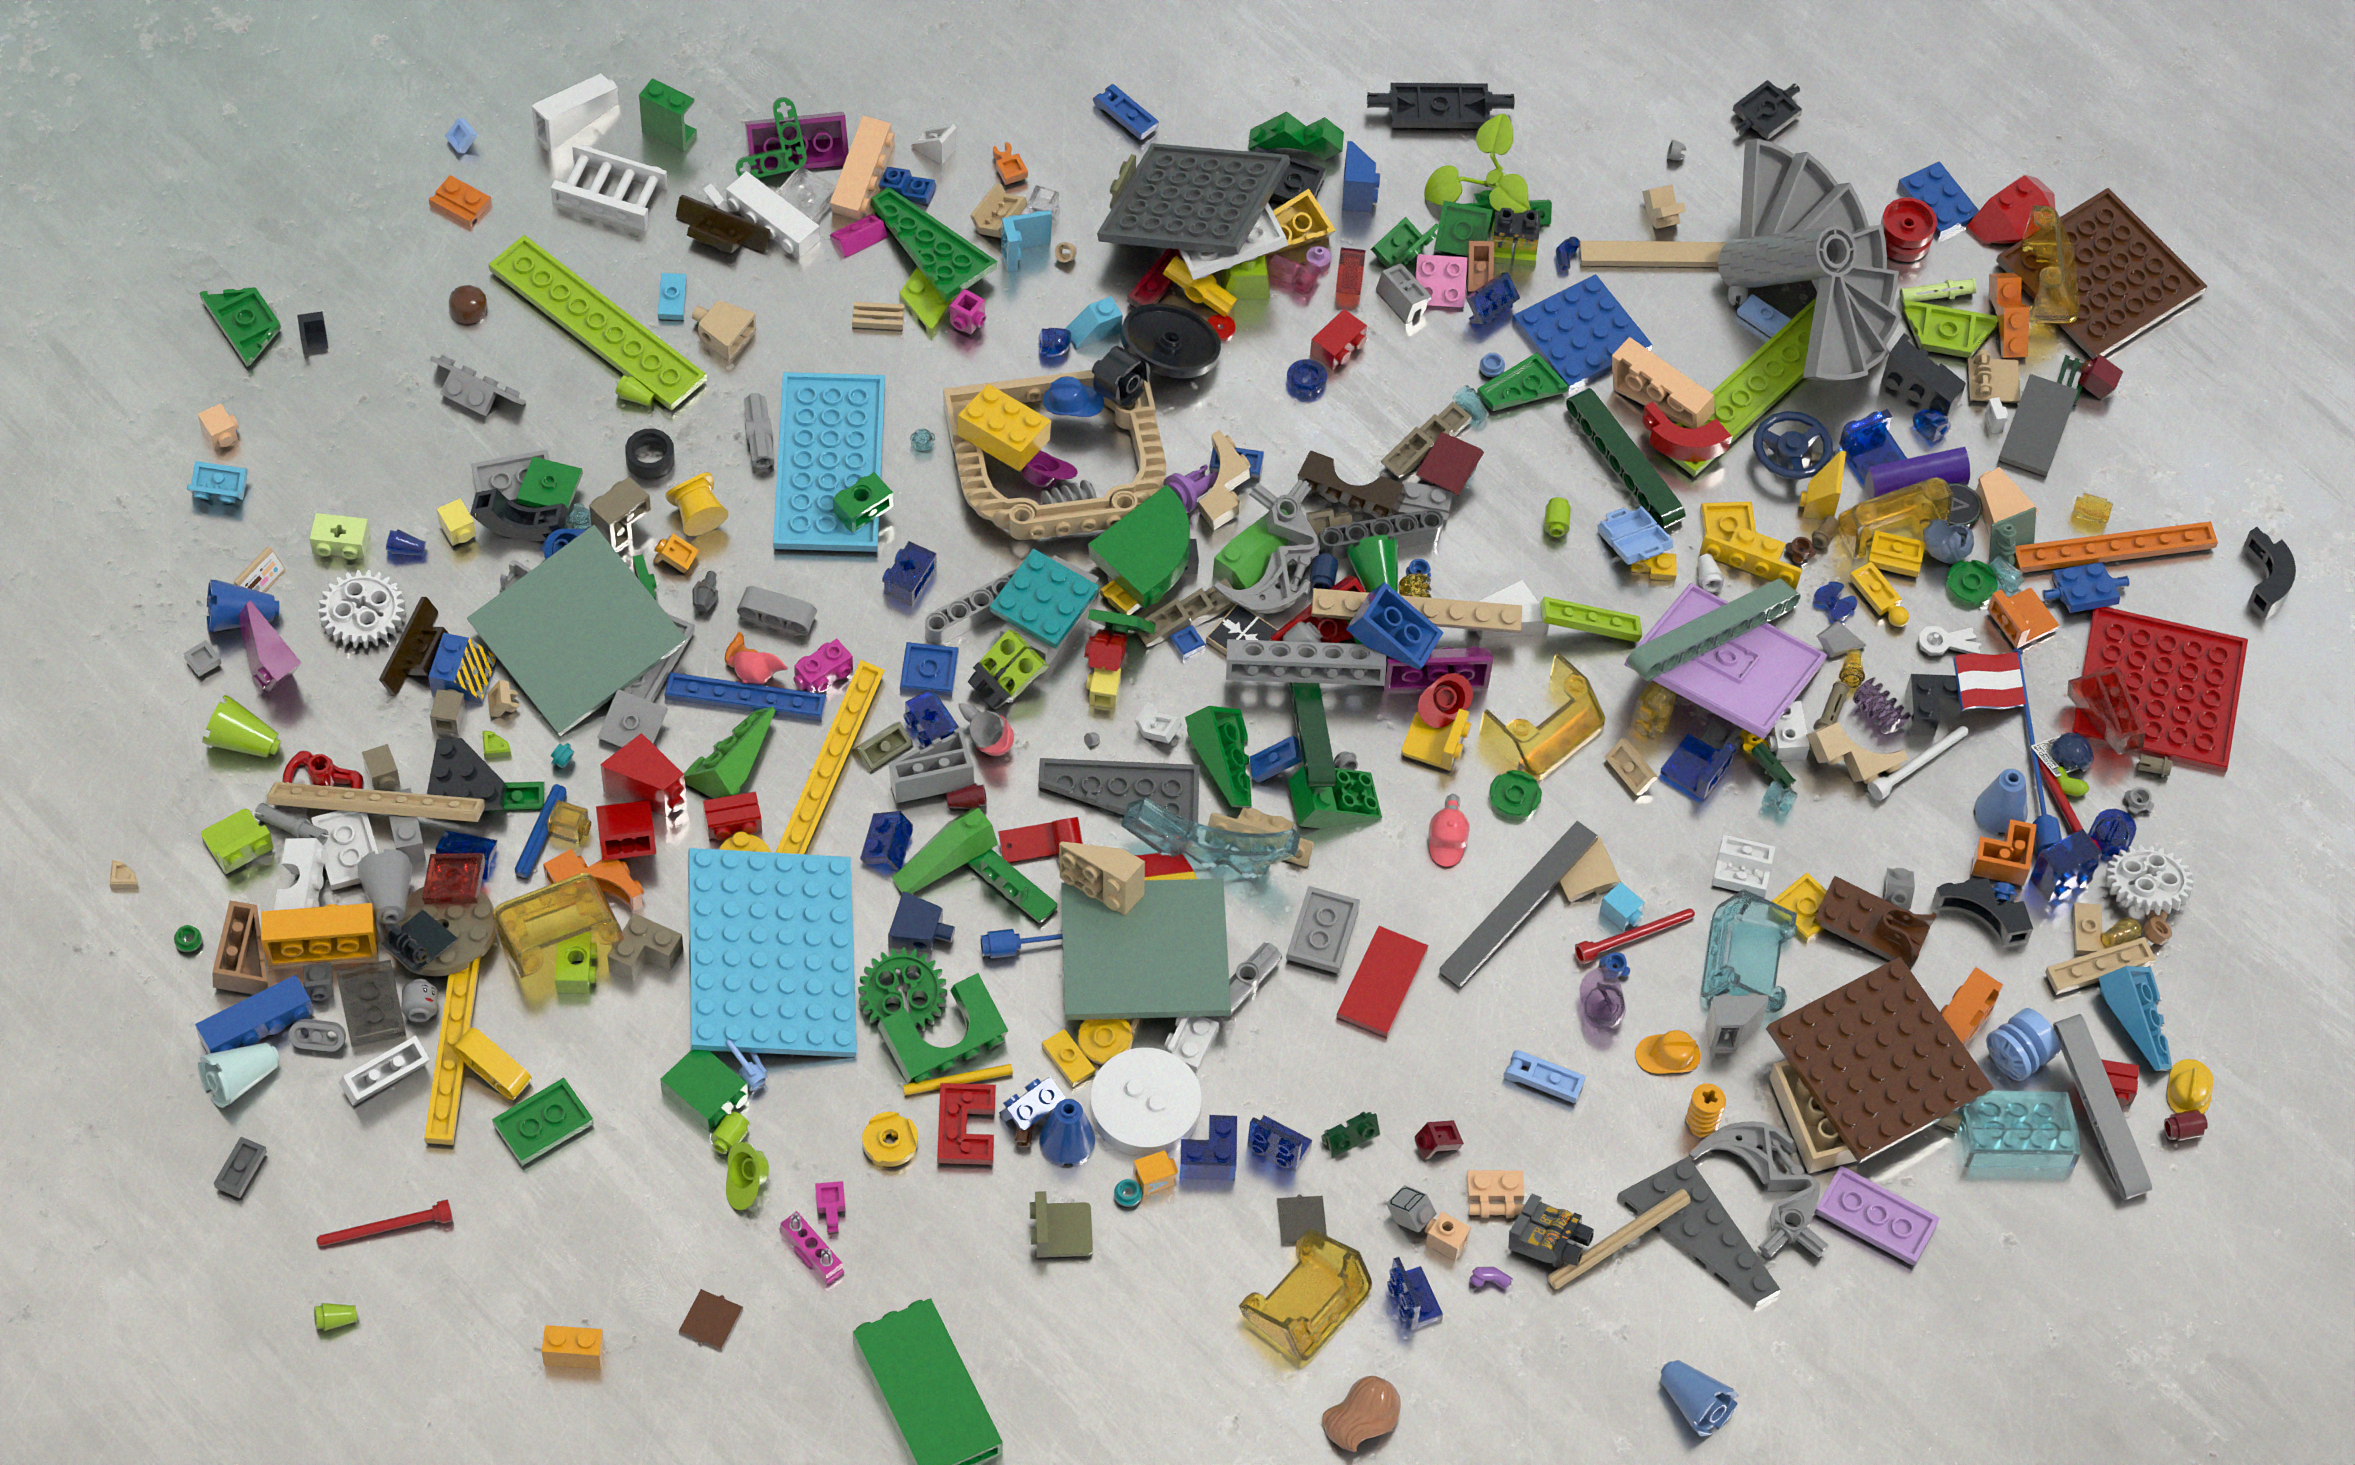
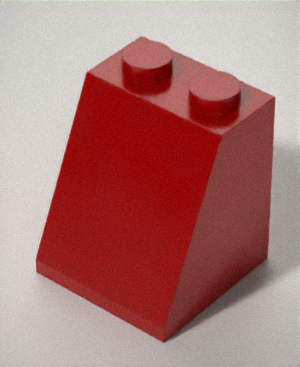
M642 733L600 764L603 791L609 796L625 802L650 800L651 811L665 817L673 811L680 810L686 802L684 773Z

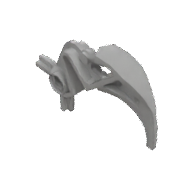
M1299 480L1288 495H1281L1279 498L1261 484L1257 483L1249 495L1269 510L1268 515L1265 517L1268 533L1302 545L1279 546L1271 554L1263 578L1251 588L1234 590L1217 581L1213 588L1221 595L1249 611L1264 614L1281 612L1295 604L1311 582L1305 579L1299 588L1297 584L1301 581L1305 568L1310 565L1311 558L1317 555L1320 550L1319 538L1303 514L1300 503L1311 490L1307 481ZM1280 509L1285 510L1288 515L1283 514ZM1292 560L1297 564V568L1293 576V583L1290 585L1286 564Z
M1755 1121L1729 1124L1706 1137L1689 1153V1156L1696 1160L1700 1155L1709 1150H1727L1741 1156L1751 1165L1762 1183L1766 1184L1767 1191L1803 1190L1773 1204L1770 1213L1773 1232L1758 1246L1763 1256L1771 1258L1785 1243H1796L1798 1241L1817 1257L1822 1256L1829 1247V1244L1809 1229L1820 1195L1819 1182L1814 1177L1804 1174L1803 1167L1795 1164L1789 1156L1797 1148L1794 1140L1781 1129L1764 1122ZM1736 1137H1740L1742 1140L1738 1141ZM1772 1150L1779 1153L1780 1159L1789 1169L1786 1174L1780 1173L1774 1168ZM1792 1222L1797 1227H1790L1786 1223Z

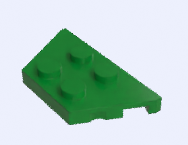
M256 287L243 288L241 290L225 289L222 294L208 295V291L199 293L200 299L247 367L253 363L281 329L279 320Z

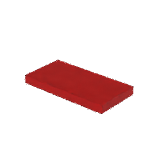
M1378 926L1336 1017L1387 1037L1423 962L1429 945Z

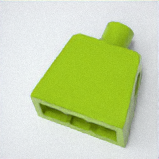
M1261 255L1253 260L1244 261L1233 265L1229 269H1224L1221 278L1222 288L1238 300L1270 299L1269 274L1265 256Z

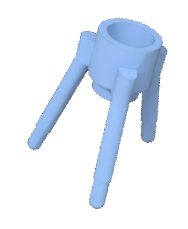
M727 1040V1045L743 1066L739 1070L740 1077L747 1082L749 1091L757 1089L767 1080L765 1075L767 1070L761 1064L757 1053L750 1052L755 1063L754 1065L752 1062L746 1061L731 1040Z

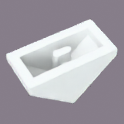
M950 124L925 129L911 146L913 149L942 165L956 150V126Z

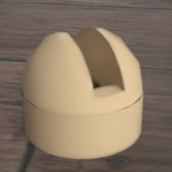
M1070 242L1059 243L1055 248V256L1060 262H1070L1076 257V247ZM1063 249L1070 250L1071 253H1062Z

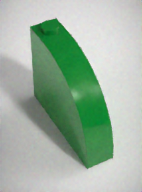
M1167 484L1088 544L1090 559L1144 609L1151 604L1157 603L1179 580L1187 566L1190 553L1191 538L1188 516L1181 500Z

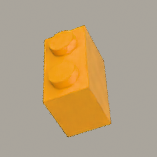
M545 1325L541 1351L544 1366L601 1369L604 1350L602 1329Z

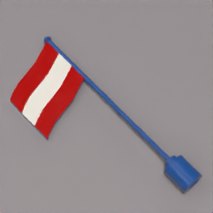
M2015 648L2012 653L2006 654L1969 653L1954 657L1953 662L1961 711L1972 708L2008 709L2024 706L2031 748V745L2035 744L2021 660L2023 651L2020 648ZM2031 748L2041 816L2032 823L2037 825L2035 832L2036 852L2041 857H2054L2063 851L2059 820L2048 815L2046 812L2038 757Z

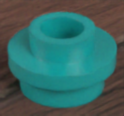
M566 743L564 746L559 744L550 755L553 758L551 762L553 766L558 765L560 768H563L572 758L575 751L571 749L569 743Z
M1132 1179L1120 1181L1114 1189L1115 1200L1120 1205L1126 1207L1136 1205L1142 1197L1141 1186ZM1126 1191H1129V1192H1131L1133 1195L1130 1196V1197H1127V1196H1124L1123 1193L1126 1192Z

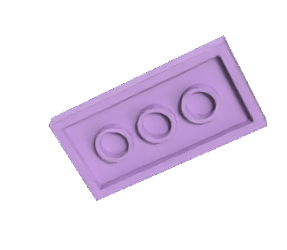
M1841 1165L1814 1212L1915 1266L1940 1220V1217Z

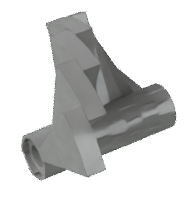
M1761 139L1746 140L1739 239L1729 241L1721 249L1718 257V269L1721 278L1730 287L1742 286L1746 288L1811 280L1817 290V298L1803 378L1816 381H1838L1869 375L1868 370L1890 353L1885 345L1895 332L1902 317L1892 310L1899 271L1887 269L1886 242L1882 224L1869 226L1865 211L1851 183L1838 184L1830 172L1808 152L1794 154L1784 147Z

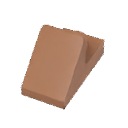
M1469 241L1467 251V291L1493 292L1494 241Z

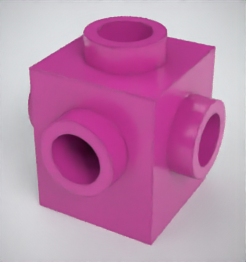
M963 289L949 306L950 324L960 331L972 334L977 327H982L986 320L985 300L966 289Z

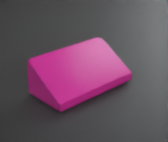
M873 214L830 234L831 240L845 257L887 237L884 222Z

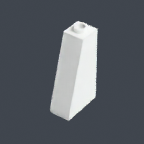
M600 73L533 104L532 115L535 137L548 149L554 150L619 103L617 85L614 81L608 80Z

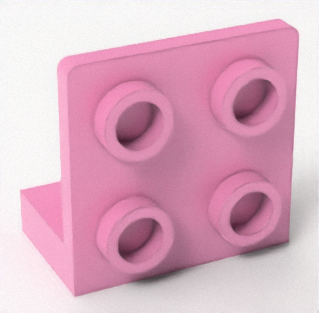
M1417 254L1415 260L1416 280L1432 296L1427 306L1463 308L1465 302L1467 257Z

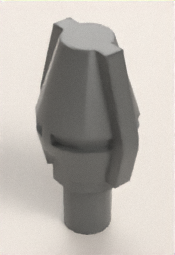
M708 571L705 579L702 582L698 581L692 590L693 606L699 611L707 612L718 599V590L715 587L717 574L714 571Z

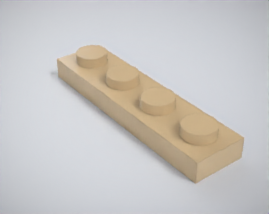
M2145 937L2049 966L2046 968L2045 973L2056 995L2099 982L2098 977L2124 966L2148 967L2154 965L2156 958Z

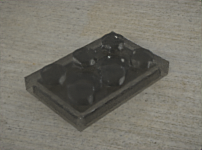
M391 960L336 971L351 1047L407 1036Z

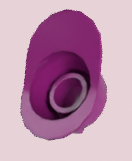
M1041 450L1022 469L1023 478L1041 488H1049L1054 486L1058 479H1072L1078 474L1077 468L1072 464L1055 458Z

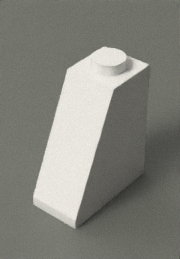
M1523 580L1478 601L1522 605L1520 633L1472 630L1476 631L1481 639L1543 635L1548 632L1549 624L1542 623L1540 604Z

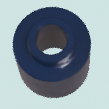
M1322 553L1313 558L1309 579L1312 590L1314 588L1329 590L1335 585L1339 562L1331 554Z

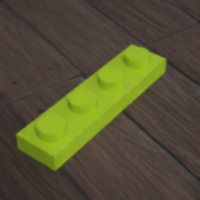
M1545 596L1540 602L1542 623L1633 642H1639L1642 637L1640 616Z

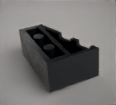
M1903 333L1889 353L1881 382L1890 389L1899 391L1908 396L1912 401L1919 402L1930 408L1934 413L1941 414L1947 418L1961 399L1966 383L1942 363L1939 366L1927 357L1929 352L1924 348L1918 350L1908 341L1910 337Z

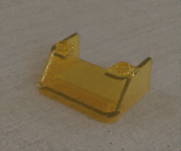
M1559 652L1554 656L1550 677L1564 689V692L1571 700L1537 727L1525 719H1515L1505 726L1495 715L1486 709L1483 712L1479 733L1518 770L1530 774L1536 780L1546 777L1603 730L1605 724V715L1589 680Z

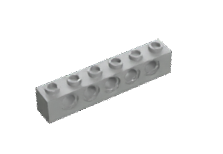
M1227 639L1226 680L1385 686L1386 655L1366 647L1364 644Z

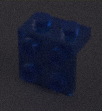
M1888 409L1872 412L1866 418L1850 421L1843 427L1839 445L1846 451V455L1863 480L1866 479L1870 466L1907 459L1888 431L1893 417Z

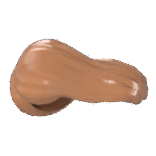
M1365 1376L1352 1385L1346 1398L1340 1404L1328 1408L1323 1413L1322 1423L1327 1436L1339 1447L1356 1452L1357 1446L1363 1440L1382 1435L1394 1428L1401 1409L1400 1395L1393 1384L1383 1378Z

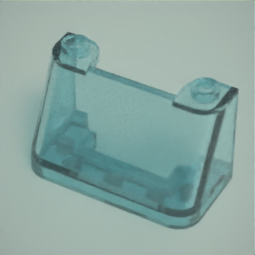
M1745 889L1720 903L1711 919L1701 987L1702 997L1712 1001L1713 996L1721 994L1745 996L1750 993H1757L1759 995H1768L1769 1000L1766 1012L1775 1013L1784 1008L1787 1002L1785 988L1776 986L1781 944L1793 938L1796 933L1797 913Z

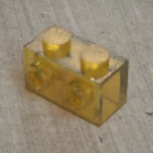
M1652 680L1637 698L1631 726L1639 734L1646 735L1652 740L1659 732L1663 734L1671 722L1670 718L1677 693Z

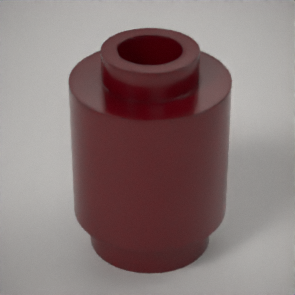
M2198 1109L2171 1114L2170 1118L2164 1119V1129L2169 1140L2182 1141L2201 1137L2208 1128L2206 1116L2201 1114Z

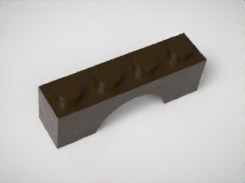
M1312 450L1308 453L1298 473V481H1307L1309 483L1308 486L1311 490L1308 494L1315 493L1321 495L1330 502L1343 503L1355 511L1370 513L1375 518L1397 515L1405 499L1404 484L1383 476L1366 485H1351L1342 481L1335 472L1334 459Z

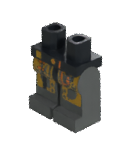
M1532 1193L1509 1231L1508 1249L1547 1263H1553V1266L1561 1268L1564 1262L1578 1266L1583 1256V1248L1574 1244L1577 1242L1588 1247L1593 1240L1594 1229L1582 1224V1215L1572 1214L1568 1210L1557 1209L1542 1203V1197Z

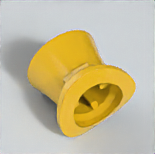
M710 472L701 473L671 488L665 494L667 501L679 508L683 530L688 536H698L712 531L728 518V510L712 492L714 478Z

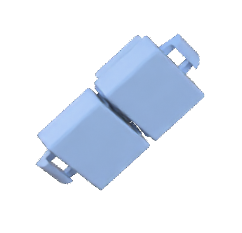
M1642 506L1632 512L1626 508H1621L1607 513V521L1604 522L1602 520L1597 524L1598 533L1612 548L1614 547L1617 554L1628 565L1662 554L1664 551L1673 548V539L1657 525V522Z

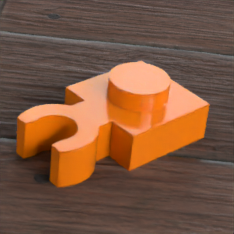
M1005 142L1004 152L998 151L997 147L993 146V157L997 160L996 168L1005 185L1028 178V170L1019 153L1012 155L1010 143Z

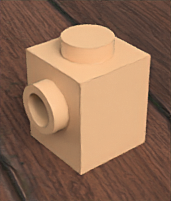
M221 403L198 413L200 427L214 451L221 447H227L238 440L236 429L239 428L233 414H227Z
M1442 1211L1437 1219L1432 1218L1425 1229V1233L1428 1234L1426 1245L1455 1261L1469 1240L1471 1227Z

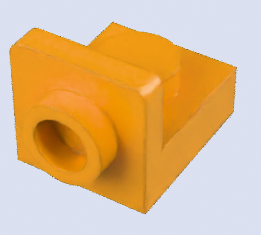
M672 533L666 540L662 538L654 549L657 554L653 561L658 564L663 559L682 573H685L699 550Z

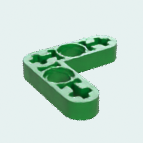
M780 97L775 100L772 106L781 148L740 158L735 165V170L739 177L745 173L740 171L743 163L748 162L750 166L756 165L755 159L760 158V166L763 172L758 173V168L751 169L750 174L755 178L799 169L805 165L807 155L796 108L791 99ZM785 102L787 106H791V109L787 110L789 119L794 117V122L786 121L781 125L779 124V120H784L782 112H777V108L781 107L780 103ZM787 126H792L797 131L796 137L792 140H787L783 137V129ZM799 141L800 146L795 145L797 154H802V157L798 159L799 163L794 164L793 160H788V157L792 156V151L790 147L785 149V144L793 145ZM768 156H774L778 159V165L773 170H769L764 166V160Z

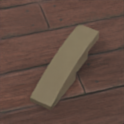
M1452 401L1438 416L1434 414L1422 427L1418 428L1416 426L1381 460V463L1400 479L1423 463L1441 431L1455 437L1472 421V416Z
M1226 578L1220 581L1223 585L1232 588ZM1213 586L1206 591L1200 588L1182 601L1176 598L1146 617L1145 620L1156 625L1154 634L1137 633L1146 647H1150L1170 639V635L1190 625H1193L1195 628L1236 604L1221 595Z

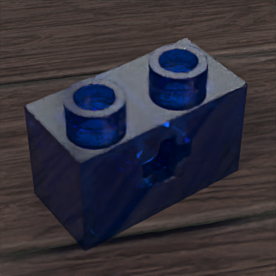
M908 541L905 548H901L897 552L895 563L892 568H887L882 582H884V594L912 606L937 567V553Z
M933 688L905 702L904 720L909 728L913 727L915 729L917 739L923 748L932 745V741L937 738L942 740L954 734V730L959 728Z

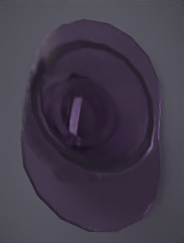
M1603 967L1593 969L1582 979L1579 988L1584 1016L1587 1023L1593 1028L1604 1029L1611 1027L1616 1029L1618 1028L1617 1024L1624 1019L1626 1014V1004L1620 981L1617 975L1610 969Z

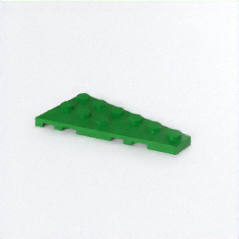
M890 187L871 197L873 209L945 302L997 269V260Z

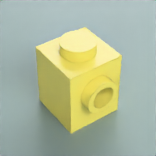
M461 498L437 508L439 524L452 546L467 542L476 536L474 520Z
M1105 667L1101 669L1094 668V673L1088 674L1086 689L1090 690L1089 705L1115 709L1121 682V668L1117 671L1105 670Z

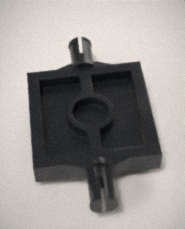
M1769 80L1762 83L1734 104L1732 111L1744 120L1735 126L1736 132L1742 135L1752 128L1766 140L1770 139L1801 116L1802 108L1792 99L1794 95L1800 92L1799 86H1796L1794 83L1786 90H1783L1773 85Z

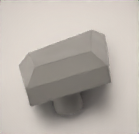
M1839 621L1834 622L1816 635L1828 657L1831 658L1866 646L1861 639Z

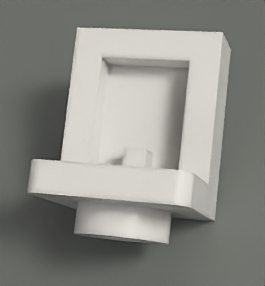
M1150 702L1145 704L1135 719L1144 738L1169 743L1182 725L1179 717L1158 713L1153 703Z

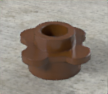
M1797 537L1792 543L1789 542L1785 546V550L1791 553L1793 561L1798 564L1802 563L1804 559L1813 558L1816 555V550L1812 548L1811 541L1806 537Z

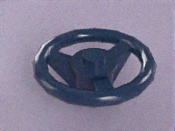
M1784 411L1772 414L1758 425L1753 435V450L1759 462L1770 473L1784 479L1801 480L1815 476L1830 462L1833 456V441L1827 428L1816 418L1802 412ZM1784 421L1801 422L1811 427L1803 434L1796 431H1788L1781 436L1768 430L1774 424ZM1820 435L1823 442V454L1816 464L1804 469L1802 464L1803 456ZM1763 441L1777 456L1779 465L1775 464L1766 455L1763 449Z

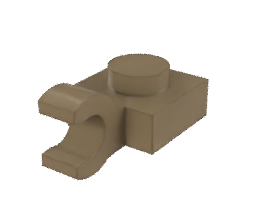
M1331 508L1306 513V518L1318 538H1320L1322 530L1327 527L1353 523L1352 514L1341 512L1334 515Z

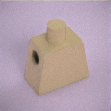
M721 300L716 301L710 310L697 306L692 313V319L699 322L698 332L700 340L728 361H730L756 329V316L754 312Z

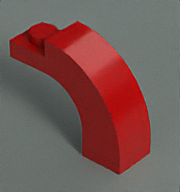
M1653 401L1644 407L1642 422L1644 427L1651 431L1649 443L1662 454L1676 460L1699 462L1713 459L1729 450L1732 435L1717 418L1699 428L1689 429L1672 423Z

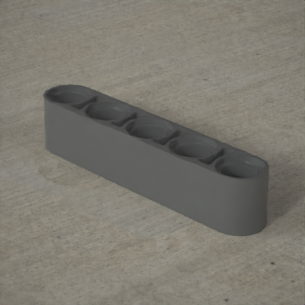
M1429 509L1327 527L1320 534L1319 554L1328 553L1336 559L1349 558L1346 550L1349 545L1353 544L1354 548L1360 545L1359 540L1377 536L1378 534L1388 535L1389 540H1392L1393 536L1396 537L1398 549L1433 543L1441 537L1443 516L1439 511Z

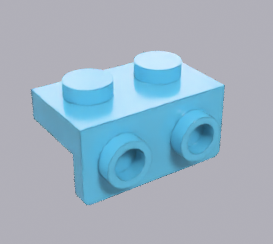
M195 461L191 485H187V490L194 493L193 497L209 500V496L219 497L221 502L235 503V499L243 500L248 469Z

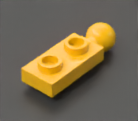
M1872 562L1850 573L1849 579L1879 615L1888 611V619L1893 626L1902 627L1907 624L1909 613L1904 607L1898 606L1901 604L1902 598Z

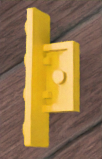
M1738 525L1730 542L1705 534L1699 552L1701 555L1710 554L1714 560L1771 581L1781 578L1793 589L1797 588L1802 573L1801 568L1780 561L1786 543Z

